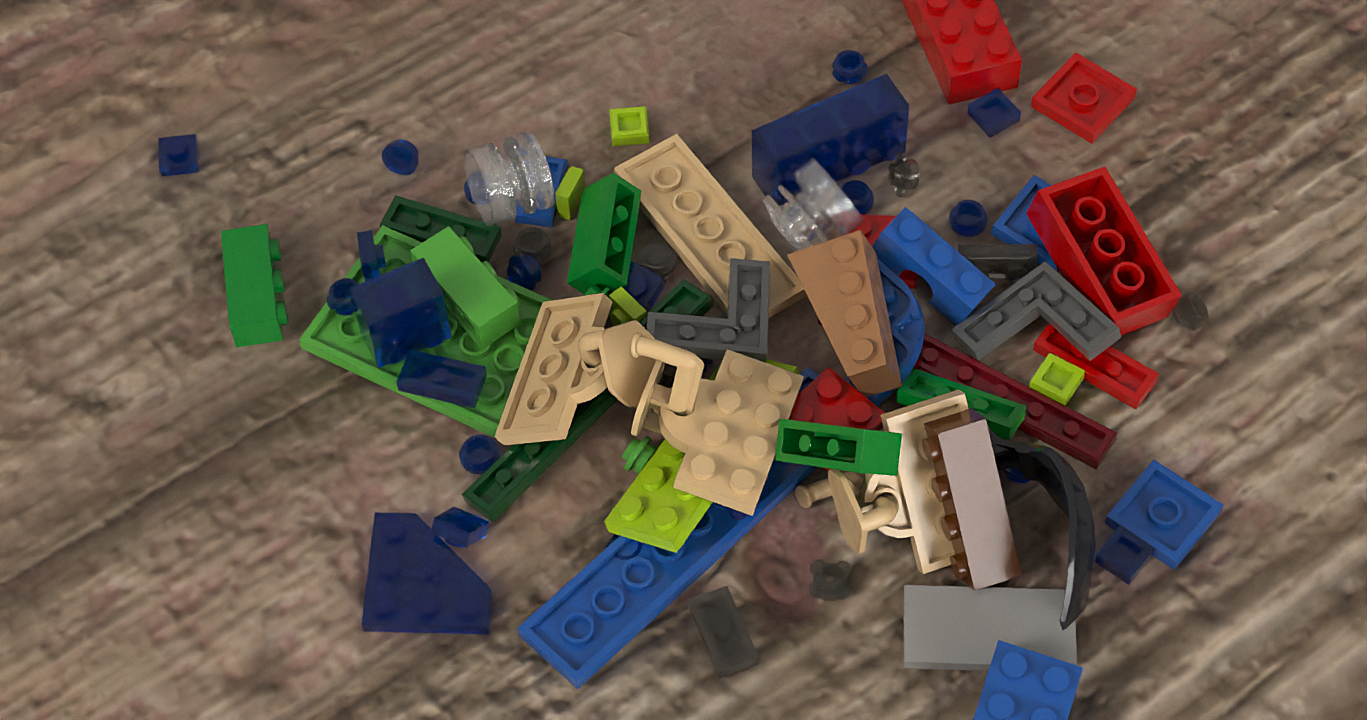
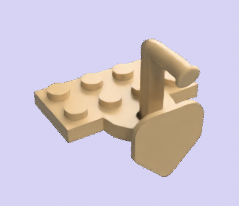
M604 293L543 302L494 437L503 445L566 439L577 405L593 399L607 387L625 406L637 409L656 359L642 355L637 358L633 357L631 354V342L634 334L637 332L642 333L644 337L652 339L654 337L635 320L604 329L612 305V301ZM650 409L651 412L659 414L658 410Z
M637 332L634 334L631 342L632 356L637 358L642 355L656 359V362L639 401L631 434L637 436L643 428L660 433L672 447L685 453L673 488L753 516L775 457L779 419L789 420L804 376L727 349L715 380L702 379L704 363L696 354L659 340L644 337L642 333ZM665 363L677 367L673 387L671 388L659 385ZM650 409L658 410L659 414L651 412Z
M958 389L881 415L884 431L902 433L897 476L850 471L842 473L840 470L830 469L828 471V478L806 486L798 485L795 488L797 501L802 507L810 508L813 502L833 496L844 538L850 548L857 554L865 552L868 531L878 529L883 534L892 537H910L917 569L922 574L951 565L950 556L955 555L952 541L947 540L942 528L941 517L946 515L943 502L940 503L933 490L932 478L936 477L934 464L928 461L922 441L924 438H927L924 423L968 409L965 393Z

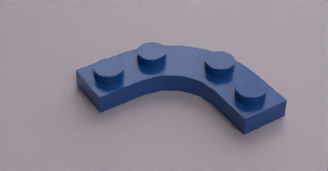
M877 258L902 383L912 371L921 353L925 334L924 317L916 297L907 284ZM847 376L844 380L857 389ZM895 389L866 398L878 406Z

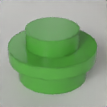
M646 435L642 441L635 437L624 451L622 458L627 462L623 469L627 472L633 470L639 474L658 449L650 443L652 439Z

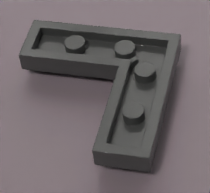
M731 258L727 319L648 312L646 330L655 340L693 352L699 358L723 360L728 349L766 363L770 262Z
M1046 261L951 329L954 338L978 361L1039 316L1048 321L1090 361L1122 338L1119 327Z

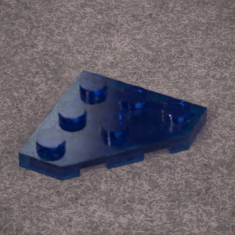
M375 512L361 623L363 631L490 634L493 601L491 588L416 513Z

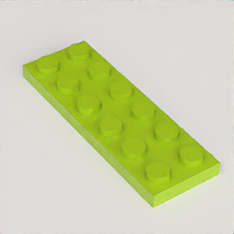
M766 359L767 364L800 375L797 366ZM721 363L708 380H715ZM666 438L604 522L610 533L677 553L713 502L673 488L685 453L672 447Z

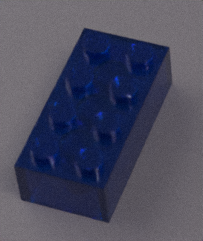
M886 73L752 130V178L774 209L784 204H792L802 196L818 189H827L835 182L846 177L859 175L868 168L883 161L894 160L906 152L910 105Z

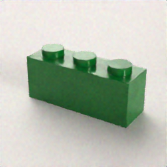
M614 172L589 185L582 191L567 284L583 294L594 284L602 290L606 287L611 289L608 294L613 293L620 287L627 286L641 190Z
M267 224L221 231L229 327L236 348L283 341L282 325L288 324V314L285 301L279 302L278 293L285 292L282 270H276L275 265L276 261H282L278 238L271 239Z
M779 419L775 460L856 473L897 476L902 433Z

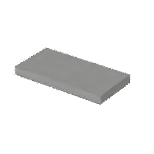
M904 585L903 668L988 671L998 640L1077 665L1075 621L1064 630H1062L1059 622L1064 604L1065 590L985 587L974 591L971 587Z

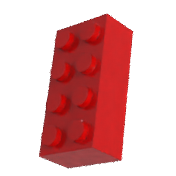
M901 0L948 105L1018 88L1022 58L994 0Z
M1105 166L1037 191L1026 215L1065 280L1119 327L1121 335L1168 318L1181 299L1182 294Z

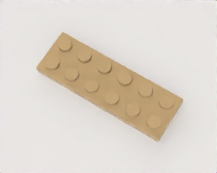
M678 134L614 167L615 174L641 190L639 208L726 315L731 258L770 262L768 318L807 296L797 275Z

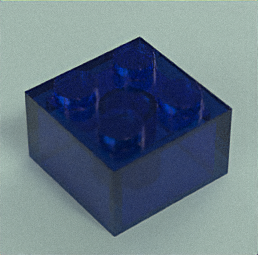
M424 258L349 288L360 333L378 368L387 364L398 363L413 353L425 348L436 347L444 340L451 338L443 292Z

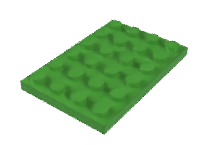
M382 226L299 339L301 349L494 437L543 302L553 300L497 276L498 282L504 288L508 286L512 288L520 300L521 306L518 310L521 325L481 349L415 274L410 250L422 242Z

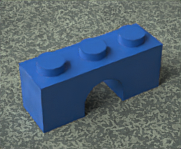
M906 206L881 232L872 245L877 258L897 276L904 270H911L922 276L928 282L933 292V296L928 303L955 326L964 321L995 286L991 279Z

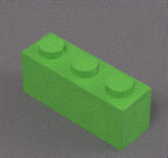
M448 226L410 250L415 274L481 349L521 325L518 310L521 303L512 288L509 286L504 288L498 282L494 269L487 261L481 263L475 256V251L466 237L461 236L459 238Z

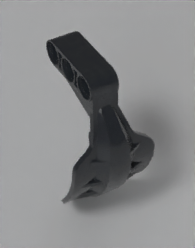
M988 426L998 471L1012 467L1021 471L1022 476L1026 479L1039 482L1070 521L1067 583L1064 604L1059 619L1060 626L1064 630L1079 617L1087 606L1096 551L1095 524L1084 485L1073 467L1052 448L1034 443L1000 439Z

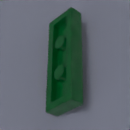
M396 195L380 223V228L382 226L388 227L422 243L449 226L459 238L464 236L468 239L475 251V256L481 263L484 261L489 262L502 237L501 227Z

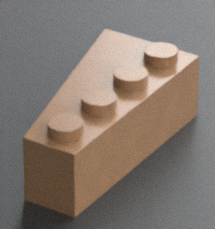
M858 230L787 254L847 376L858 391L865 397H869L901 387L902 383L877 255L862 231Z

